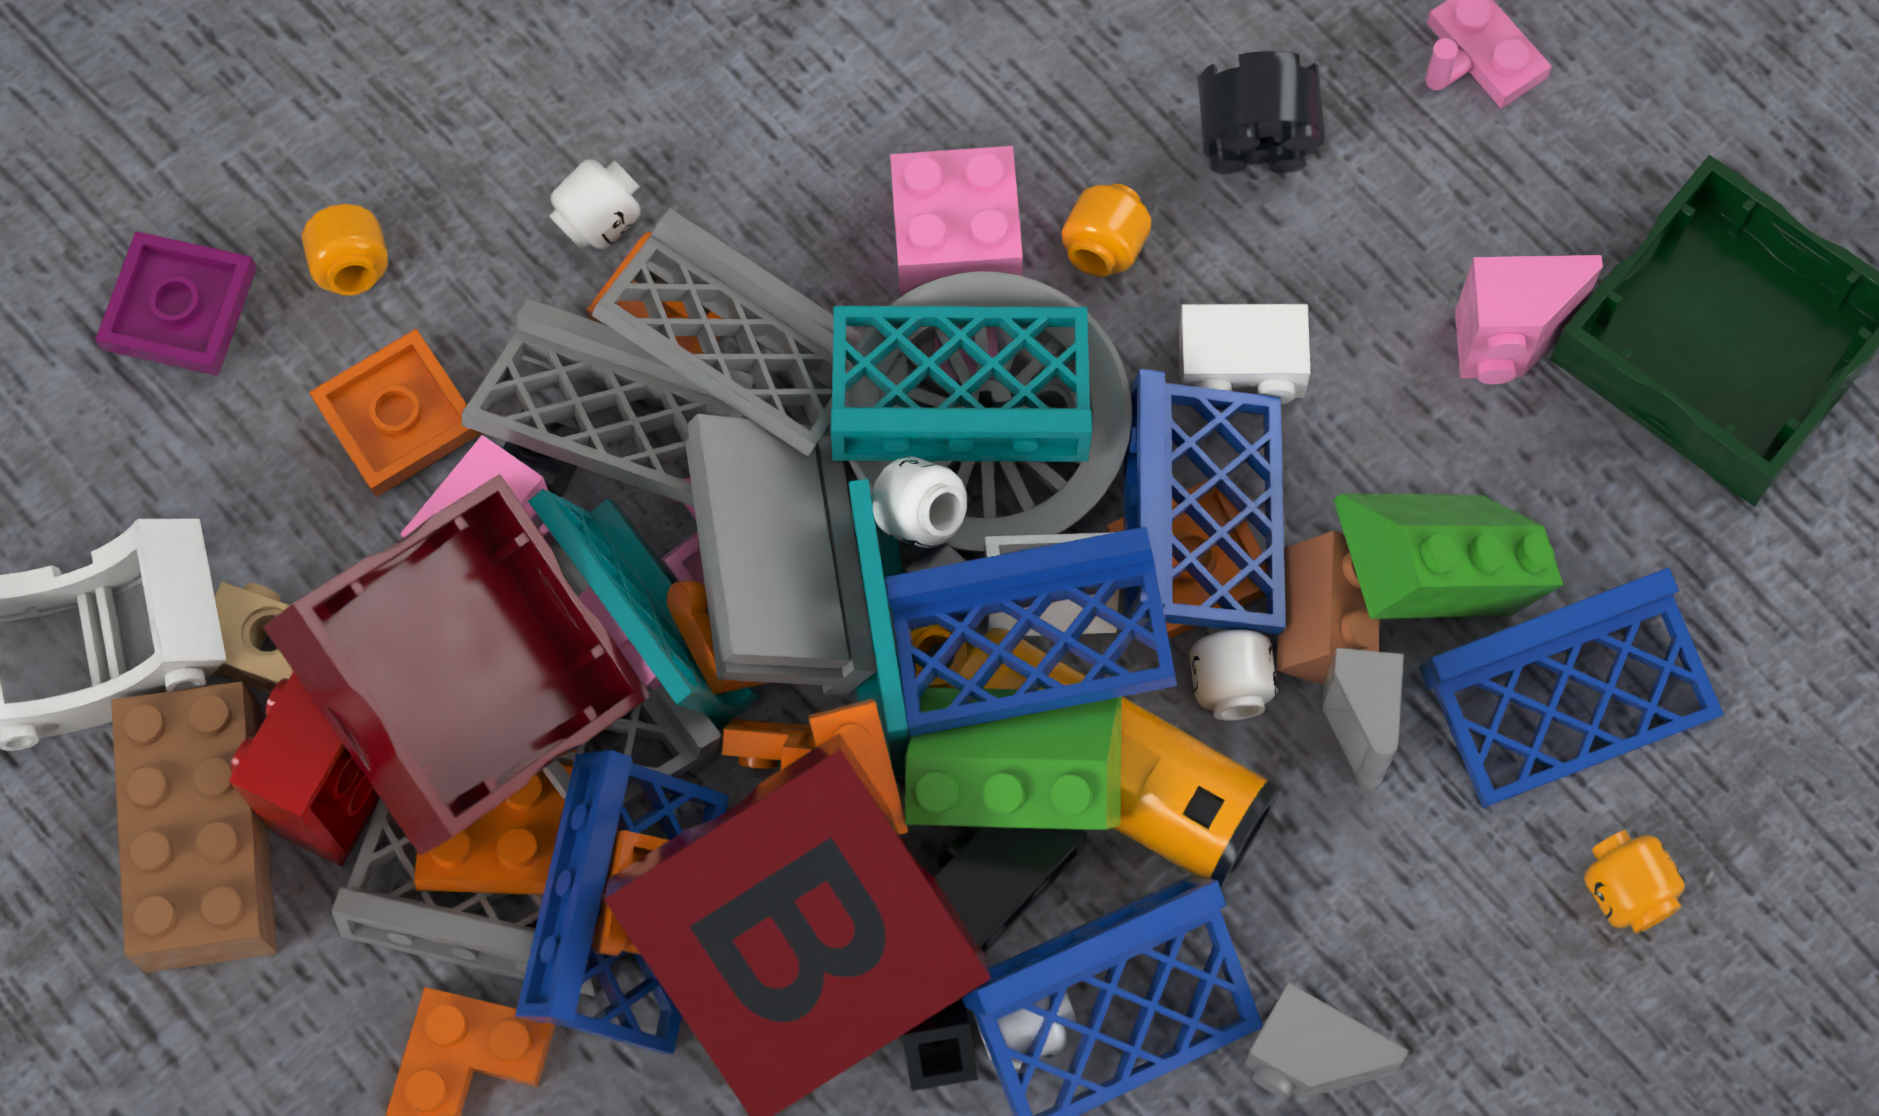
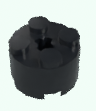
M1261 51L1240 54L1239 67L1227 69L1218 73V69L1214 64L1206 67L1198 76V92L1204 154L1210 158L1211 170L1219 174H1231L1244 170L1247 164L1269 163L1270 170L1276 173H1291L1303 169L1306 166V155L1316 151L1324 143L1325 137L1318 65L1314 63L1308 67L1301 66L1300 54L1294 52Z

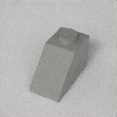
M1287 983L1252 1046L1244 1066L1255 1071L1252 1076L1253 1081L1270 1093L1282 1098H1288L1292 1092L1304 1099L1394 1075L1403 1063L1409 1050L1294 985Z

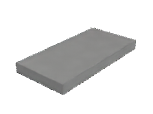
M696 414L688 423V431L722 663L841 668L849 661V654L815 447L807 457L751 419ZM800 424L809 431L812 428L811 425Z

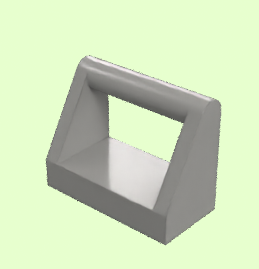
M1336 648L1323 685L1321 713L1358 787L1367 792L1375 791L1381 785L1398 747L1404 654Z

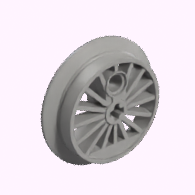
M987 271L959 273L938 278L907 292L889 305L1082 307L1069 296L1037 280L1016 274ZM1089 313L1088 352L1092 436L1088 462H1074L1079 464V467L1067 482L1045 462L1017 461L1054 493L1045 502L1035 506L1014 462L996 461L1021 513L996 517L994 462L981 461L984 518L965 516L963 524L954 537L946 542L953 549L984 553L985 537L1060 534L1088 514L1106 494L1116 478L1124 460L1132 423L1130 387L1125 368L1115 346L1103 328ZM869 326L855 349L862 356L866 357L887 338L875 327ZM920 327L907 338L917 348L933 339L934 334L941 347L950 340L937 327ZM983 327L975 334V343L988 354L987 327ZM1047 327L1035 340L1044 344V348L1054 357H1057L1074 344V327ZM1009 336L1006 346L1014 340L1011 336ZM898 348L893 350L875 366L896 386L907 377V365L913 370L918 368ZM957 350L947 360L957 378L958 384L962 386L972 376L959 350ZM1015 356L1003 366L1008 372H1010ZM1034 357L1015 378L1026 386L1046 367ZM1075 360L1072 361V362L1068 365V368H1069L1074 374H1075ZM850 361L848 362L846 373L854 367ZM976 362L977 373L982 368V366ZM863 376L846 391L845 407H873L886 394L869 378ZM928 376L924 380L942 396L917 387L910 391L907 396L921 408H937L950 394ZM994 377L993 380L988 379L971 394L985 408H1002L1015 396ZM1060 379L1051 380L1035 394L1046 405L1054 406L1055 408H1076L1075 394ZM960 404L957 408H965V407H963V406ZM893 461L849 462L858 480L868 479L870 494H872L876 479L883 469ZM935 461L934 463L950 469L957 461ZM976 461L961 462L957 476L962 480L965 489Z

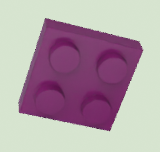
M135 231L95 341L104 351L219 376L257 266L251 256Z

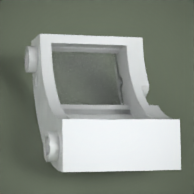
M200 518L136 519L120 536L104 546L91 551L92 564L69 573L62 574L58 567L51 565L24 572L0 575V749L7 751L22 750L36 745L39 742V738L66 734L112 722V699L198 688L206 685V678L226 661V655Z

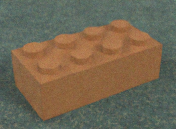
M242 681L112 699L125 957L145 973L277 954L269 827L229 782L233 774L231 772V763L238 747L247 737H255L261 727L259 702Z

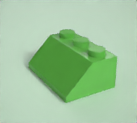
M1340 494L1333 499L1370 619L1513 616L1563 586L1554 558V551L1549 543L1544 526L1484 495Z
M927 688L920 697L922 713L948 708L961 691L957 688ZM1019 689L983 690L996 698L1015 695ZM1122 697L912 736L906 754L905 825L1108 830L1121 826Z

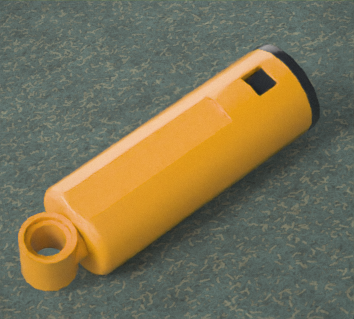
M939 624L917 628L911 632L912 644L915 648L926 654L932 646L938 643H945L952 632ZM1002 627L992 628L984 637L999 645L1009 631ZM1024 639L1011 652L1035 668L1047 655V652ZM965 641L955 653V659L949 669L970 681L989 655ZM1062 661L1049 674V677L1063 685L1080 683L1086 676ZM915 663L918 676L924 668ZM1002 664L982 689H1019L1027 678ZM938 676L928 686V688H955ZM1122 697L1121 826L1114 827V829L1195 876L1218 880L1221 890L1224 889L1259 834L1273 808L1281 787L1127 698Z

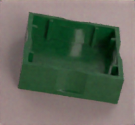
M1709 155L1658 215L1649 236L1643 244L1625 261L1615 266L1563 328L1550 360L1755 507L1879 352V271L1844 247L1827 241L1808 230L1782 204Z

